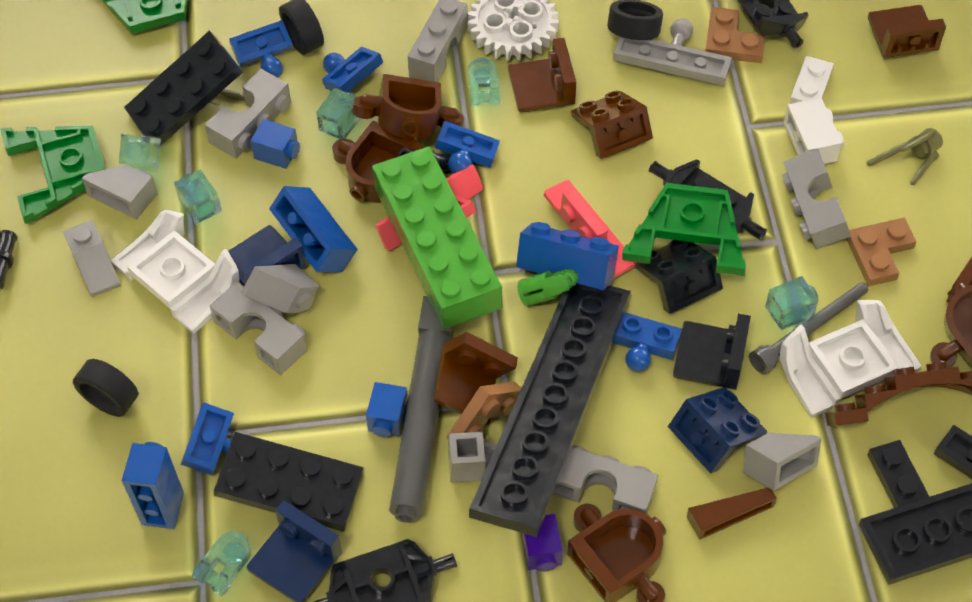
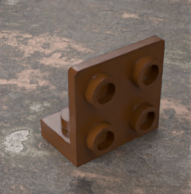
M922 5L873 11L868 14L869 23L884 58L935 51L940 48L946 30L943 18L928 20Z
M565 38L553 39V51L548 52V59L508 65V73L519 112L575 104L576 78Z
M609 92L605 95V98L597 101H585L578 108L571 110L573 118L590 128L595 153L599 158L607 157L653 139L647 106L624 92Z
M467 331L443 344L434 402L462 414L480 386L496 384V378L516 369L518 357Z

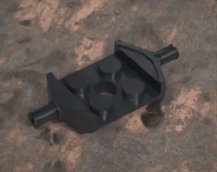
M738 0L757 30L763 36L780 35L781 37H787L793 48H798L803 44V39L797 31L804 25L809 16L808 12L798 14L789 0Z
M693 160L676 167L674 170L667 169L657 161L650 165L649 172L661 178L664 186L666 183L728 190L737 234H743L746 231L760 241L766 235L767 229L753 222L752 218H750L754 194L750 192L745 197L699 169V160Z
M406 539L333 564L329 592H326L327 597L313 602H432L434 576L445 570L456 568V559L454 554L451 553L433 560L432 556L428 557L415 542ZM384 573L391 577L390 583L385 587H376L371 583L373 577L377 574Z

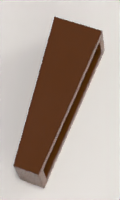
M767 487L688 508L687 519L699 540L773 508L777 498L773 491Z

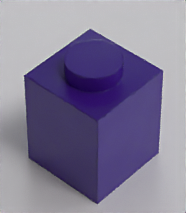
M555 513L545 515L537 537L521 533L528 570L536 569L540 572H546L562 565L563 549Z

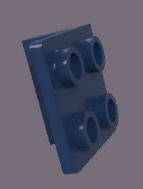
M271 225L264 227L228 251L239 270V281L244 286L255 266L296 264L301 270L306 267L303 245L296 238L287 243Z
M724 387L686 399L667 426L710 474L721 468L735 448L748 444L767 434V430L760 424L759 419L738 401L737 396Z
M283 500L275 510L279 523L278 527L247 564V570L292 601L304 602L342 554V547L338 534Z

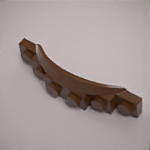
M946 362L926 364L927 371L915 373L914 366L894 369L895 376L884 377L885 384L864 387L865 394L855 395L857 408H855V402L834 405L835 412L825 413L827 426L869 421L867 413L884 400L915 387H943L972 395V371L960 373L959 366L947 368Z

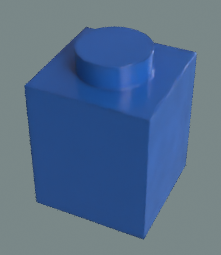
M265 119L262 120L250 140L254 159L285 169L290 161L297 157L300 150L296 129Z
M379 382L374 383L366 413L368 432H373L380 437H389L391 435L400 437L408 402L407 387Z

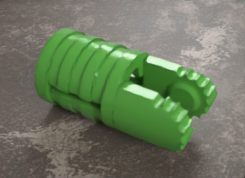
M565 269L554 273L547 271L527 279H521L517 285L520 300L525 306L529 307L556 299L559 294L570 290L572 286L576 285L579 274L574 269Z

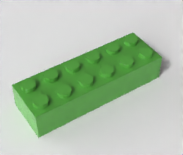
M430 146L373 165L375 190L443 330L503 308L502 286Z

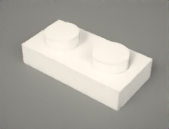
M806 56L789 104L823 98L834 63Z

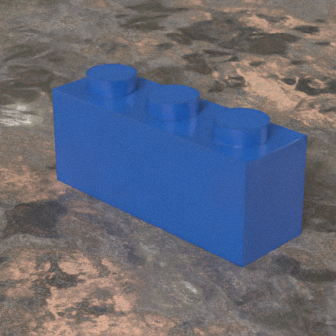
M283 186L269 210L290 238H296L303 245L305 258L316 272H343L358 249L311 188Z
M535 222L531 223L520 233L516 267L540 274L547 271L554 273L565 269H574L579 274L577 284L605 290L614 280L619 245L611 244L605 238H588L580 236L574 230L561 231L550 228L549 224Z
M146 442L145 444L132 443L121 481L139 521L144 526L175 529L184 491L167 447H163L155 442Z

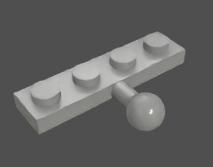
M677 19L672 23L670 28L673 37L672 43L653 39L631 40L619 36L613 53V61L722 86L725 85L732 57L684 47V41L688 40L693 33V26L687 19Z

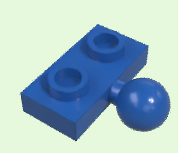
M283 20L229 38L230 46L239 67L262 60L260 69L277 78L283 73V65L279 59L273 56L293 49V43Z
M362 46L346 60L339 53H329L323 60L324 70L329 73L322 79L325 89L345 96L384 63L381 54Z
M444 121L435 148L452 154L448 166L454 174L469 167L472 162L491 168L500 140Z
M624 312L613 343L631 348L625 356L626 365L634 372H642L651 363L650 354L673 360L682 328Z
M203 402L180 465L213 475L221 451L226 452L227 455L232 439H227L226 436L234 413Z

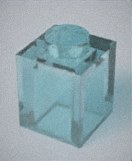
M334 88L316 111L319 131L338 139L346 138L360 120L359 117L352 113L353 101L356 96L350 92Z
M121 134L119 164L158 168L161 138Z
M201 169L187 174L174 182L178 199L195 225L222 211L218 193Z
M803 276L769 289L765 307L780 330H783L814 316L819 298L815 288L811 285L809 286Z

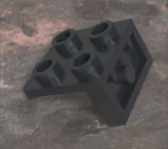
M672 240L668 245L653 250L650 264L636 262V269L657 282L663 308L669 314L723 289L720 273H716V256L694 242Z
M738 313L736 325L729 324L728 329L684 321L673 377L736 390L742 368L751 316Z

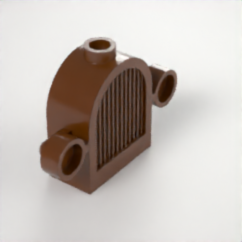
M383 74L379 96L363 94L354 99L352 113L362 119H371L374 116H378L379 125L386 132L409 140H421L431 137L436 132L437 126L442 128L444 121L461 127L464 121V116L456 108L441 106V83Z
M372 121L355 143L347 138L339 139L333 144L332 150L335 161L346 165L349 192L352 197L358 201L381 203L374 186L372 166L399 157L398 153L404 147L413 150L422 149L423 143L396 137L386 132L378 122Z
M962 282L947 293L951 300L945 313L944 326L951 342L936 344L930 353L931 363L946 362L947 368L955 364L959 352L972 368V285L965 286Z
M587 503L578 506L574 512L573 523L580 533L568 540L567 555L604 602H617L634 589H637L636 602H664L665 592L662 586L657 582L649 580L658 569L663 547L662 536L666 534L662 522L657 517L651 518L649 515L635 509L615 510L601 518L600 510L595 505Z

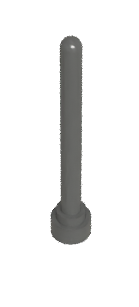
M863 282L858 283L802 323L807 336L868 292V285ZM794 330L773 345L759 346L749 353L750 363L756 371L766 374L776 366L782 343Z

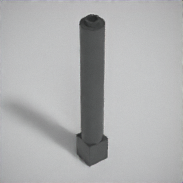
M423 296L418 325L419 337L389 507L390 513L398 521L405 523L414 522L415 519L423 515L440 404L434 402V393L443 344L453 338L454 326L443 330L427 296Z

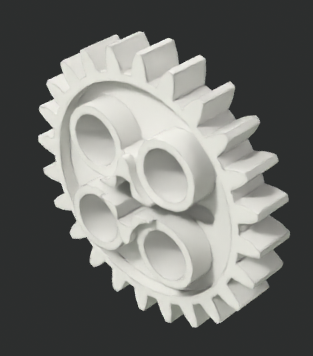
M477 0V4H471V12H468V32H470L471 40H476V47L481 48L484 46V54L494 51L495 59L500 57L501 54L505 55L506 61H509L511 55H515L516 59L521 61L522 54L531 59L532 51L542 54V46L549 48L550 40L556 39V32H558L559 13L555 11V3H550V0Z

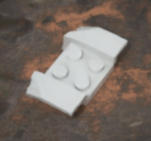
M164 210L157 216L150 227L112 259L111 263L129 280L136 279L171 309L172 316L194 334L213 318L209 305L235 282L239 283V270L227 249L221 252L216 263L212 262L182 237L185 234L184 214Z
M857 300L855 323L811 342L808 341L805 328L801 324L783 341L780 350V361L789 386L811 418L835 408L834 405H839L842 398L861 391L864 387L879 383L884 380V377L895 376L894 369L913 366L915 372L922 369V365L896 329L885 306L878 300Z

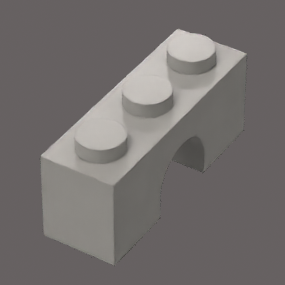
M457 0L438 1L407 56L409 78L433 82L439 81L446 68V56L449 45L458 46L468 28L467 3Z
M260 69L242 87L246 106L250 107L249 109L236 112L223 106L205 124L209 143L235 159L243 151L251 147L250 140L262 120L273 121L280 113L285 112L291 103L288 83L263 69Z
M819 149L783 161L787 173L782 175L788 192L794 190L796 197L791 198L796 215L803 214L805 219L804 222L800 223L805 239L812 238L815 248L818 249L851 237L837 197L826 201L814 200L822 191L833 188Z
M235 282L209 305L213 320L234 339H237L244 332L251 329L264 331L254 341L257 356L281 376L307 352L306 334L298 324L294 322L290 324L285 320L279 310L244 296L241 293L244 287L240 283Z
M483 432L449 433L448 460L450 482L481 481L497 444L484 441Z
M573 445L553 495L580 503L581 497L588 487L604 485L614 493L612 512L619 509H635L647 514L656 490L658 474L652 473L645 467L620 463L614 457H601L589 453L580 446Z

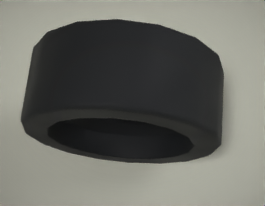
M291 0L279 7L280 19L283 20L293 46L299 53L305 55L324 45V35L314 11L305 0Z
M641 0L615 1L610 5L608 30L617 36L631 40H651L657 38L661 32L663 11L658 6Z
M94 358L88 359L72 382L77 392L91 405L116 417L124 416L139 395L137 387L124 373L114 366Z

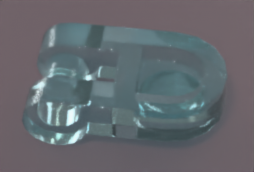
M477 58L471 61L468 65L471 106H480L481 102H491V105L500 104L495 63L488 58ZM479 87H489L490 90L479 91Z
M230 531L223 534L195 567L192 577L200 583L207 582L212 586L211 590L220 596L224 595L230 588L233 579L251 556V546L248 538L238 531ZM218 562L225 566L220 573L213 570Z

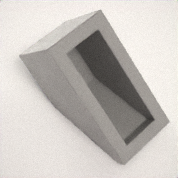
M129 165L88 173L82 177L89 197L136 220L157 196L152 175L146 170H138Z
M93 220L63 231L91 297L121 286Z
M296 264L255 266L241 293L248 298L284 313L304 312L313 304L314 296L320 286Z
M767 433L746 445L743 473L775 491L817 467L821 438L815 435Z

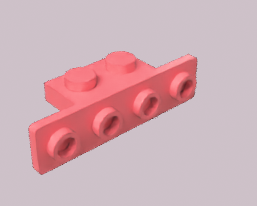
M471 164L469 167L457 171L447 178L466 218L476 212L473 202L469 199L483 190L477 170ZM389 217L376 224L375 228L386 250L391 251L402 244Z
M565 180L544 191V197L571 230L577 231L580 236L588 238L601 237L609 240L611 244L619 245L614 278L636 267V262L622 260L623 244L569 180Z

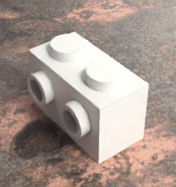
M822 98L788 104L784 125L797 155L819 149L824 164L838 161L840 150L844 146L843 136L840 131L836 130L833 124L832 112L829 108H826Z

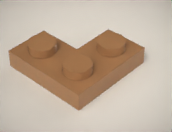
M711 7L705 51L732 57V60L761 63L765 36L737 31L739 10Z
M905 217L849 230L851 237L846 238L868 287L897 280L899 271L891 254L914 249L917 242Z
M516 382L480 386L449 433H484L483 427L489 418L511 414L521 387Z

